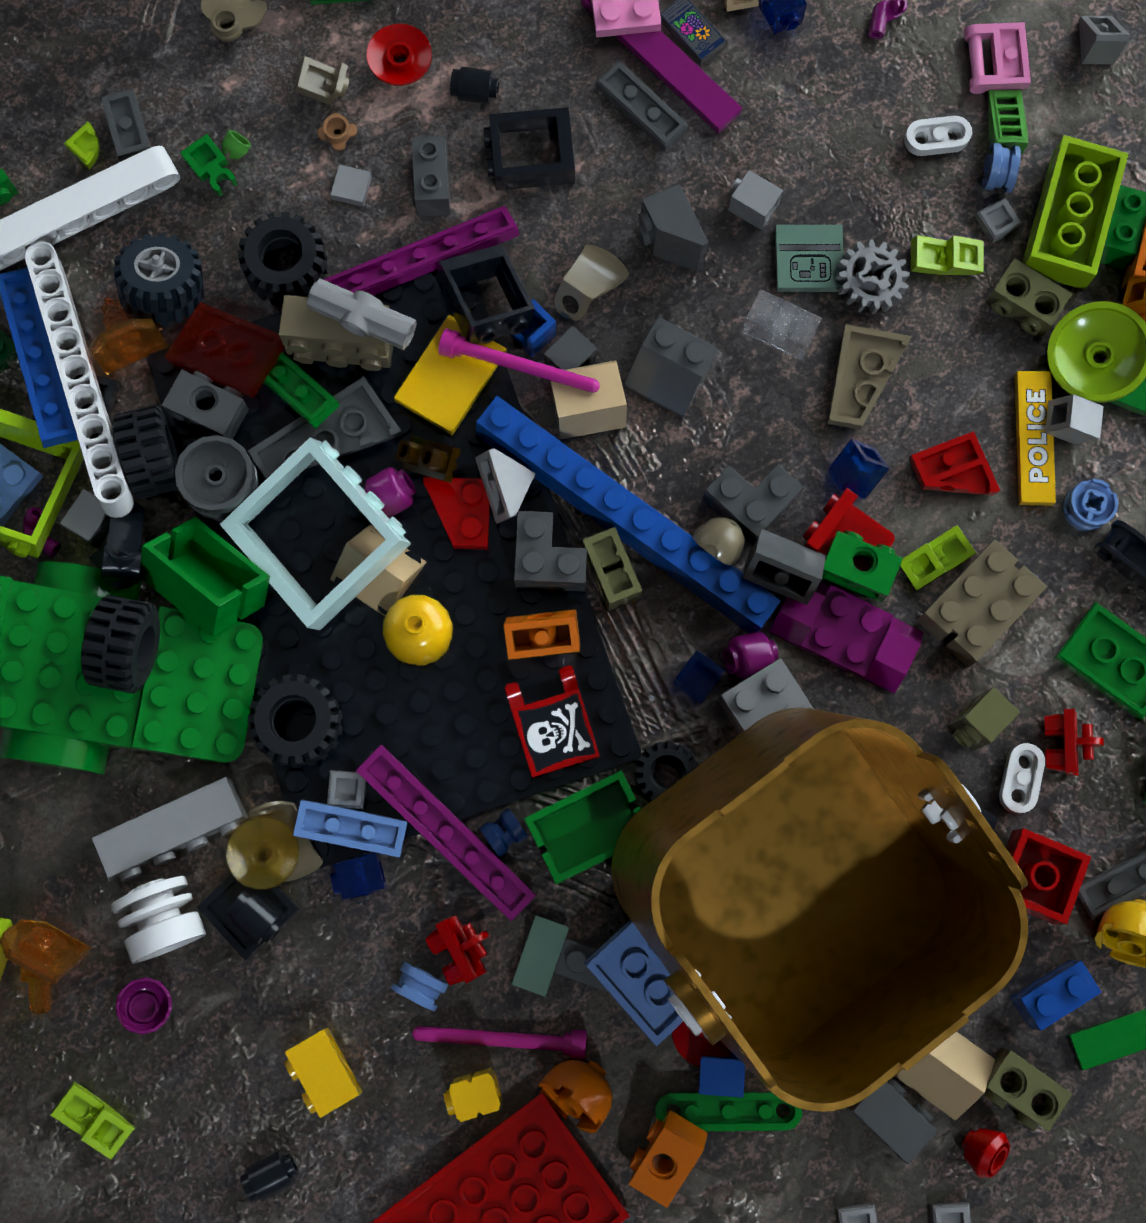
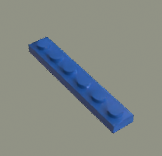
M25 268L0 274V295L43 448L78 440L29 270Z

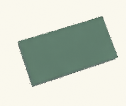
M535 915L511 985L546 997L569 927Z

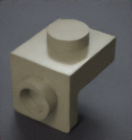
M304 56L300 62L293 91L331 105L339 96L343 97L349 84V78L346 77L348 65L341 62L335 69Z

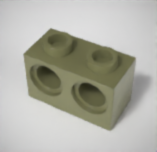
M1014 258L986 300V303L991 305L997 314L1010 317L1020 323V326L1026 332L1033 335L1037 334L1043 338L1063 310L1072 293ZM1006 287L1015 289L1019 296L1010 295ZM1035 305L1043 306L1047 314L1039 313Z
M613 527L583 539L582 548H587V563L608 612L639 600L642 589L616 528Z
M992 687L978 695L955 718L949 727L954 731L952 736L961 746L966 749L971 747L973 750H977L992 743L1020 711L996 688Z
M1001 1048L994 1058L995 1063L984 1097L1001 1109L1008 1105L1018 1113L1015 1119L1030 1130L1035 1131L1038 1127L1049 1132L1073 1094L1012 1050ZM1010 1071L1014 1075L1015 1083L1010 1090L1004 1091L1000 1080L1005 1072ZM1041 1093L1045 1098V1106L1042 1111L1035 1113L1031 1102L1035 1095Z

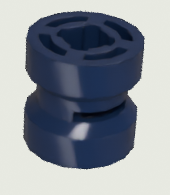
M509 808L499 814L498 820L493 823L487 822L479 828L498 857L508 852L509 846L514 842L521 843L528 838V835Z

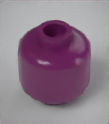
M388 467L367 479L364 484L366 493L371 491L382 501L384 507L381 510L388 518L397 515L413 504V495L416 493V489L412 480L403 469L398 471L393 467Z
M760 631L736 636L730 639L728 647L724 649V663L731 675L734 674L738 679L746 680L774 663L778 659V649L775 642L769 640Z

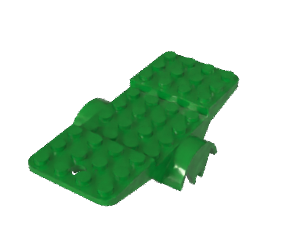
M51 561L38 563L34 584L14 581L10 577L0 576V729H3L0 743V758L104 775L110 747L148 751L219 763H229L241 755L245 744L248 727L247 720L251 711L250 704L253 700L263 645V636L255 625L237 621L236 624L212 637L180 610L159 606L156 610H158L160 621V639L155 663L142 688L135 694L88 685L82 674L81 648L86 625L98 602L106 595L139 601L142 582L138 580V584H134L129 588L115 589L104 580H101V568Z

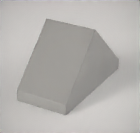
M1080 16L1081 64H1114L1128 43L1130 34L1113 16Z
M495 448L487 450L475 457L497 524L517 515L536 473Z

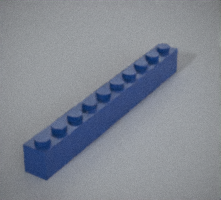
M499 396L495 397L476 421L475 435L492 448L497 449L536 473L535 479L604 529L608 530L615 527L622 542L746 632H758L781 600L762 586L743 579V573L740 570L717 560L701 548L690 534Z

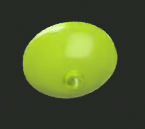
M1092 302L1073 309L1058 322L1049 339L1047 358L1053 378L1068 394H1075L1095 403L1110 402L1127 396L1137 389L1146 378V322L1129 307L1114 302ZM1096 354H1104L1107 359L1103 363H1097L1093 358Z

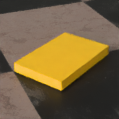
M448 315L394 396V400L453 436L498 365L466 355L461 357L455 356L453 359L439 355V342L444 330L448 328L461 332L455 318ZM495 341L487 344L478 343V345L507 353V348Z

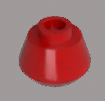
M980 1128L976 1132L974 1130L970 1131L962 1143L964 1159L979 1178L995 1176L1004 1165L1010 1151V1142L1007 1135L1000 1131Z

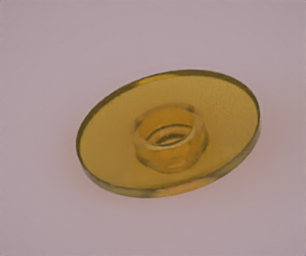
M257 817L246 821L234 831L227 845L226 859L230 872L240 883L253 889H269L280 885L290 877L298 863L299 844L296 836H293L294 832L284 822L271 817ZM269 849L271 851L270 859L260 861V852Z

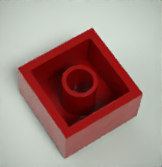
M1025 828L1012 830L1006 849L1028 881V886L1020 890L1027 913L1054 925H1066L1092 856Z

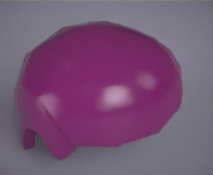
M149 977L131 980L122 987L116 999V1016L119 1023L127 1031L140 1035L157 1031L167 1022L172 1010V997L169 990L159 980Z

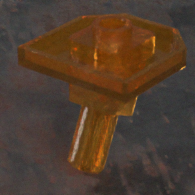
M109 297L104 300L105 304L101 306L104 315L102 321L106 331L99 333L88 348L92 357L104 373L108 375L148 357L153 352L163 350L168 345L152 318L129 320L118 299L111 300Z
M21 919L6 930L0 939V945L5 957L20 966L21 982L28 983L29 1009L36 1015L50 1012L52 1008L51 984L55 985L87 958L92 947L52 924L37 920Z

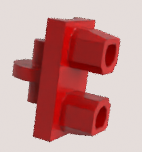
M1064 709V714L1044 717L1046 737H1065V749H1045L1046 768L1055 771H1065L1068 776H1079L1078 747L1083 749V760H1094V747L1104 746V738L1093 737L1092 724H1083L1082 737H1078L1077 712H1075V709Z
M454 915L436 924L435 927L437 929L425 938L432 953L436 955L448 949L454 961L442 968L443 975L449 985L463 981L467 984L487 972L481 961L482 957L488 955L481 943L490 937L487 930L477 935L471 922L462 926L458 916Z

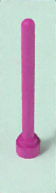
M446 328L439 342V355L453 359L455 356L461 357L466 355L591 393L597 392L600 388V383L596 379L468 342L466 337L461 336V332Z
M417 1026L413 1029L412 1036L416 1041L563 1051V1055H570V1059L585 1060L587 1030L572 1029V1033H565L564 1036Z

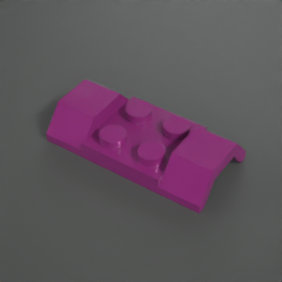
M820 581L808 605L786 597L768 633L895 694L921 645L924 632L894 618V615L858 597Z

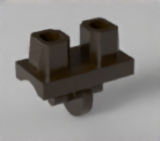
M411 435L410 441L402 439L399 441L395 459L403 461L402 469L452 483V471L457 468L455 460L460 455L461 449Z

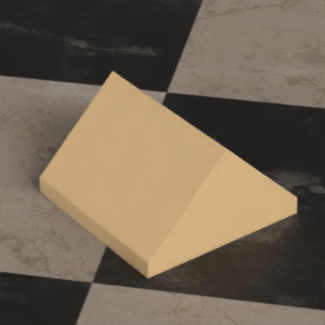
M616 360L566 370L596 379L600 383V388L595 393L550 381L560 440L627 427V403Z
M370 524L346 543L330 580L334 582L336 576L344 580L385 541V538L373 525ZM407 548L356 596V598L384 617L386 615L380 612L378 605L388 611L395 602L401 599L427 563L421 558L420 564L406 555L405 552L410 551Z
M956 1031L908 1071L902 1069L894 1077L956 1121L985 1093L995 1059Z

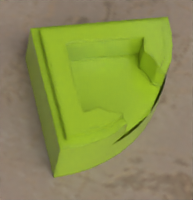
M87 121L64 145L90 170L98 159L100 143L95 130Z

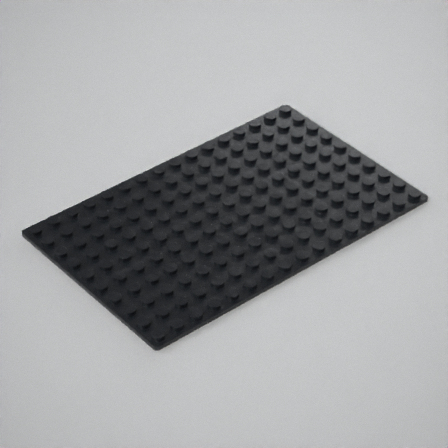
M438 269L374 295L383 305H389L390 309L415 319L417 323L414 336L405 350L393 346L391 368L382 367L379 371H370L363 369L361 365L347 364V367L339 368L330 366L327 362L313 361L312 364H301L293 361L332 396L365 377L402 431V436L337 458L344 468L347 465L350 466L361 477L362 481L359 485L363 490L365 481L388 467H393L398 471L402 469L403 461L396 460L395 455L399 441L401 439L410 441L411 435L461 449L460 455L455 460L457 468L452 471L453 478L482 479L475 457L493 448L475 435L476 421L496 396H499L523 414L508 369L500 365L494 371L453 436L395 402L394 396L447 316H453L437 283ZM477 282L458 287L473 320L478 321L488 318L489 315ZM282 312L148 355L147 362L162 410L171 426L179 456L189 444L210 435L169 416L162 404L181 370L192 375L194 371H198L211 378L213 385L221 389L224 386H229L243 395L242 399L249 410L233 440L246 450L259 472L260 485L266 480L249 455L248 450L301 416L257 378L245 364L270 341L288 356L279 336ZM204 400L200 405V409L208 410L212 408L215 400ZM320 464L303 470L248 523L316 604L320 603L343 581L337 576L334 582L330 578L346 543L367 526L372 525ZM403 469L412 480L416 493L413 495V504L393 517L403 525L402 528L406 531L404 536L411 543L407 547L410 551L405 552V554L420 564L421 558L427 562L401 598L409 595H426L439 601L448 611L453 624L450 646L447 652L437 661L424 666L399 661L388 650L383 637V621L385 617L356 597L321 630L307 628L269 583L264 607L242 620L237 617V621L255 625L263 636V645L253 694L254 701H257L259 698L257 692L260 688L267 689L270 686L268 682L275 678L279 681L283 679L282 675L290 674L292 677H297L300 674L306 675L309 679L314 678L326 687L336 698L343 715V720H341V726L343 727L342 735H338L337 738L339 743L335 749L331 748L329 750V756L323 760L321 758L316 761V765L310 767L303 765L302 768L286 767L272 760L284 801L295 803L297 810H299L302 799L327 804L330 770L356 772L380 745H383L459 820L636 761L641 756L638 740L586 592L515 588L518 512L516 516L496 524L490 506L488 550L454 549L424 486V477L429 476ZM533 478L518 511L553 512L552 547L570 548L550 489ZM194 511L196 518L247 557L220 525L222 522L207 520ZM378 605L380 612L386 615L388 611ZM576 609L580 636L579 652L508 660L504 631L506 617ZM565 666H572L600 757L532 777L505 692V686L517 682L524 704H531L565 693L559 676V669ZM294 702L286 706L280 712L277 719V732L280 737L289 742H296L307 737L313 730L316 722V713L312 706L306 702ZM368 782L366 783L364 810L352 809L406 820ZM409 822L407 823L404 839L420 834ZM311 840L317 853L323 859V864L318 869L369 852Z

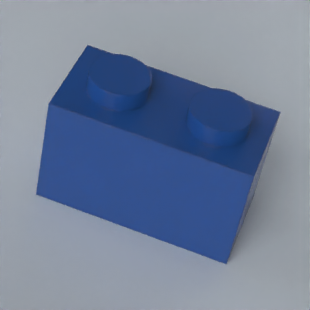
M1068 960L1010 996V999L1028 1028L1042 1031L1093 999L1102 991L1082 960Z

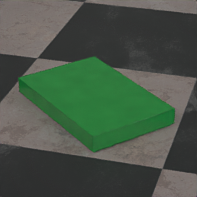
M1094 602L1054 656V659L1138 720H1142L1146 716V637L1103 606Z

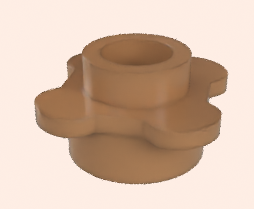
M333 113L325 119L323 127L318 129L317 134L320 140H326L332 144L335 151H342L346 147L345 143L351 137L357 135V127L355 124H349L348 120L341 114ZM335 130H340L339 134H335L334 132Z

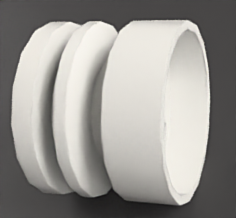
M185 876L170 879L162 878L148 882L132 889L127 895L111 904L114 914L127 911L132 912L118 920L117 924L119 927L137 925L138 932L130 935L124 941L132 964L166 954L206 935L198 912L180 913L179 908L193 899L191 893L174 896V893L187 887L188 883Z

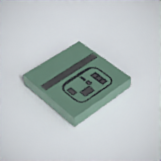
M776 225V292H838L843 283L835 282V277L840 272L836 269V266L843 259L842 256L844 255L843 225Z

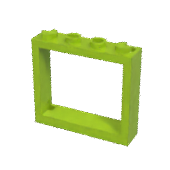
M0 409V437L66 459L32 536L0 526V546L7 548L10 553L18 557L25 558L28 555L38 559L84 457L79 440L43 448L35 420Z

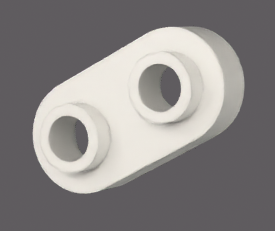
M960 116L921 119L914 121L908 127L904 143L907 150L917 156L959 152L970 141L972 127L965 118ZM948 134H954L958 139L952 140L948 137ZM916 138L924 139L925 144L918 143Z
M1030 743L1020 744L1012 748L1007 755L999 791V800L1004 809L1010 813L1022 814L1028 812L1037 803L1045 767V757L1036 745ZM1020 756L1026 757L1029 761L1026 769L1019 765ZM1013 790L1019 791L1022 795L1019 803L1012 799L1011 794Z

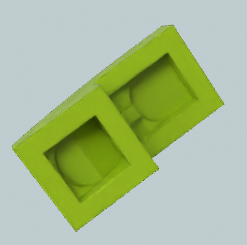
M917 235L911 240V271L937 275H979L984 272V241L960 236H952L948 240Z
M956 525L930 543L924 544L904 557L900 566L918 591L977 553L959 526Z
M73 1081L51 1111L52 1117L80 1134L81 1141L112 1160L134 1130V1126L76 1081Z

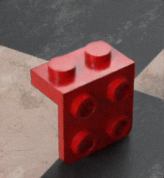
M846 488L841 497L834 493L823 508L827 516L821 524L814 520L803 535V538L807 540L805 547L826 555L830 542L837 531L857 533L863 537V542L873 546L882 544L890 547L895 541V536L891 531L855 507L853 503L858 495ZM853 558V564L856 569L860 571L869 570L868 562L864 558Z

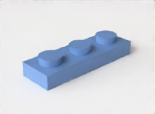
M302 799L293 836L400 857L408 821Z

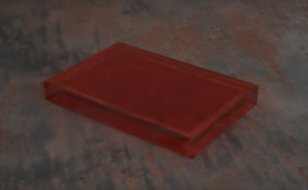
M200 302L165 355V358L173 365L192 373L194 371L201 372L211 378L213 382L232 387L240 393L254 398L285 346L279 334Z

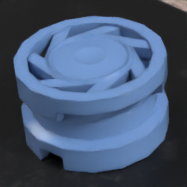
M991 143L989 150L993 151L992 154H986L983 167L985 178L982 179L983 190L992 191L994 188L1003 187L1005 193H1011L1015 186L1020 166V146L1014 145L1009 150V148L1002 147L1001 143Z
M1091 479L1082 481L1069 491L1063 500L1062 507L1064 517L1068 523L1078 530L1089 532L1099 529L1110 521L1118 510V498L1116 493H1113L1109 488L1110 485L1103 480Z
M404 961L400 968L402 974L399 978V983H393L390 988L405 998L435 1012L438 1006L434 1004V999L437 1000L440 993H445L449 984L439 978L437 979L417 966L414 968L411 966L412 964Z

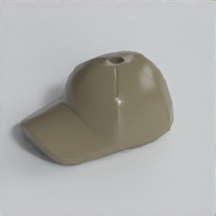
M713 518L705 522L693 533L692 538L717 560L729 566L736 565L744 548V535L740 526L735 521L728 518Z

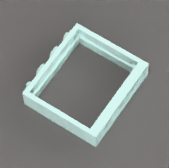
M310 437L220 525L250 561L270 576L269 583L306 627L321 630L411 543L404 536L406 531L402 528L403 525L394 517L389 519L381 510L384 507L382 501L373 492L369 491L366 493L359 485L362 481L361 477L350 466L347 465L344 468L337 460L340 456L339 452L332 448L326 440L320 442ZM315 459L385 538V541L318 604L311 599L248 525Z

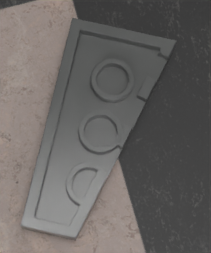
M362 377L333 396L340 406L316 429L300 417L249 449L248 453L265 479H267L310 437L320 442L326 440L332 448L339 452V457L402 436V431L365 377ZM315 459V460H314L307 468H305V469H308V468H311V467H313V466L319 465L318 461Z

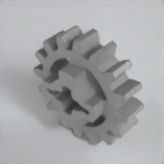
M870 239L865 247L861 242H857L852 250L847 249L842 256L843 259L836 266V269L840 272L835 277V282L843 283L838 293L839 295L846 293L849 295L846 302L847 305L852 304L854 301L857 302L859 312L865 306L869 307L871 314H875L880 307L886 312L892 304L896 305L902 299L901 294H904L908 289L909 285L905 281L910 276V272L901 270L906 264V260L901 259L897 261L895 256L898 250L886 251V242H883L879 248L875 247L873 239ZM854 263L856 264V267L854 268L856 276H852V269ZM890 277L892 278V286L888 281Z

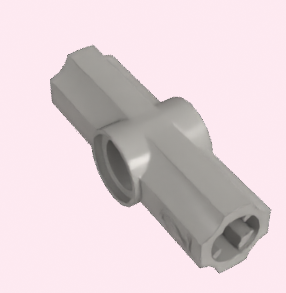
M321 278L314 282L306 303L308 309L340 322L343 328L357 336L368 338L370 335L402 350L409 346L417 325L415 319L385 307L379 299L369 293L359 290L353 293Z

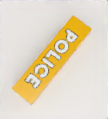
M1017 371L1014 377L1019 505L1053 506L1056 503L1054 436L1045 433L1048 402L1052 400L1051 372Z

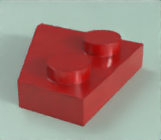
M974 431L909 457L922 490L991 496L1001 491Z
M424 477V486L428 491L453 548L488 550L490 503L482 479L453 478L452 483L432 477Z

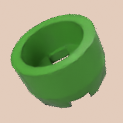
M228 130L221 144L224 154L231 151L229 158L235 160L246 155L252 146L244 136L234 130Z

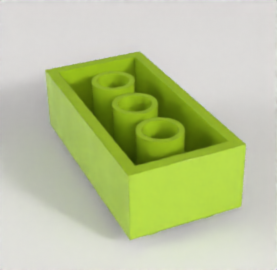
M1063 135L1052 152L1022 261L1023 264L1051 281L1082 290L1086 289L1098 272L1129 153Z

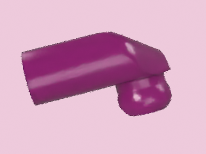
M883 0L877 3L872 10L868 36L873 39L883 38L886 23L894 20L906 11L907 0Z
M32 507L25 512L23 517L24 534L32 536L43 512L42 509ZM48 536L41 552L53 558L59 552L61 544Z

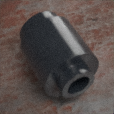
M462 66L461 69H453L450 95L458 97L459 101L490 105L492 98L497 99L500 80L499 78H494L493 70Z
M247 891L240 894L226 912L232 918L231 923L257 945L263 940L270 943L282 929V925L278 923L282 916L256 894L250 895Z
M279 1150L248 1167L247 1172L240 1176V1180L247 1197L252 1203L258 1200L264 1202L296 1184L295 1176L299 1174V1169L290 1153L284 1155Z

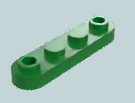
M771 1091L744 1092L743 1098L699 1094V1092H670L658 1099L654 1110L656 1119L663 1121L666 1116L667 1107L675 1104L679 1107V1116L704 1131H787L795 1128L802 1118L801 1108L784 1102ZM784 1103L788 1106V1113L784 1117H779L776 1114V1108L779 1104Z

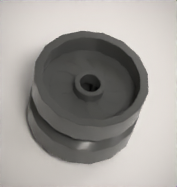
M219 435L202 437L189 444L179 456L175 468L176 485L183 498L203 518L219 523L223 522L260 486L259 472L244 447L231 438Z

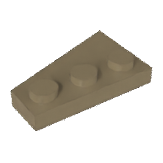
M845 324L827 424L861 430L912 336Z

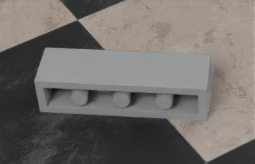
M224 777L92 837L107 877L113 879L120 878L121 882H125L141 875L142 871L140 868L154 863L155 867L172 861L176 858L174 853L187 847L188 851H193L209 843L207 838L218 832L221 833V836H225L241 829L240 822L247 820L248 816L233 781Z

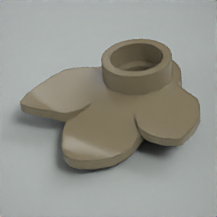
M201 0V10L203 15L211 21L210 27L213 35L221 41L229 42L237 39L243 30L259 25L265 17L267 4L264 1L250 2V0ZM227 24L233 25L230 28L222 29Z

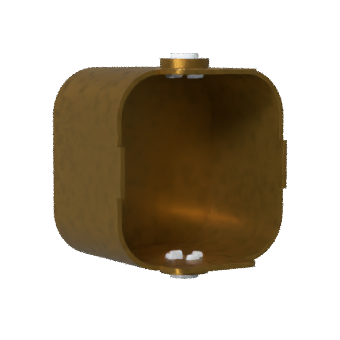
M802 707L787 708L773 712L754 723L637 812L622 830L613 852L611 869L616 896L625 913L670 973V976L664 979V982L673 994L668 1000L695 1036L702 1033L712 1046L720 1040L775 1096L792 1106L804 1110L825 1112L847 1108L867 1098L902 1069L908 1071L968 1023V1016L1006 986L1017 971L1026 949L1028 917L1025 903L1020 893V890L1028 886L1025 875L982 815L975 798L959 782L948 765L938 756L923 752L918 744L901 730L880 721Z

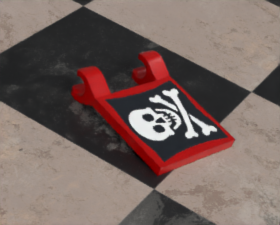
M565 666L559 669V676L565 693L531 704H524L517 682L505 686V692L532 777L600 757L572 666Z

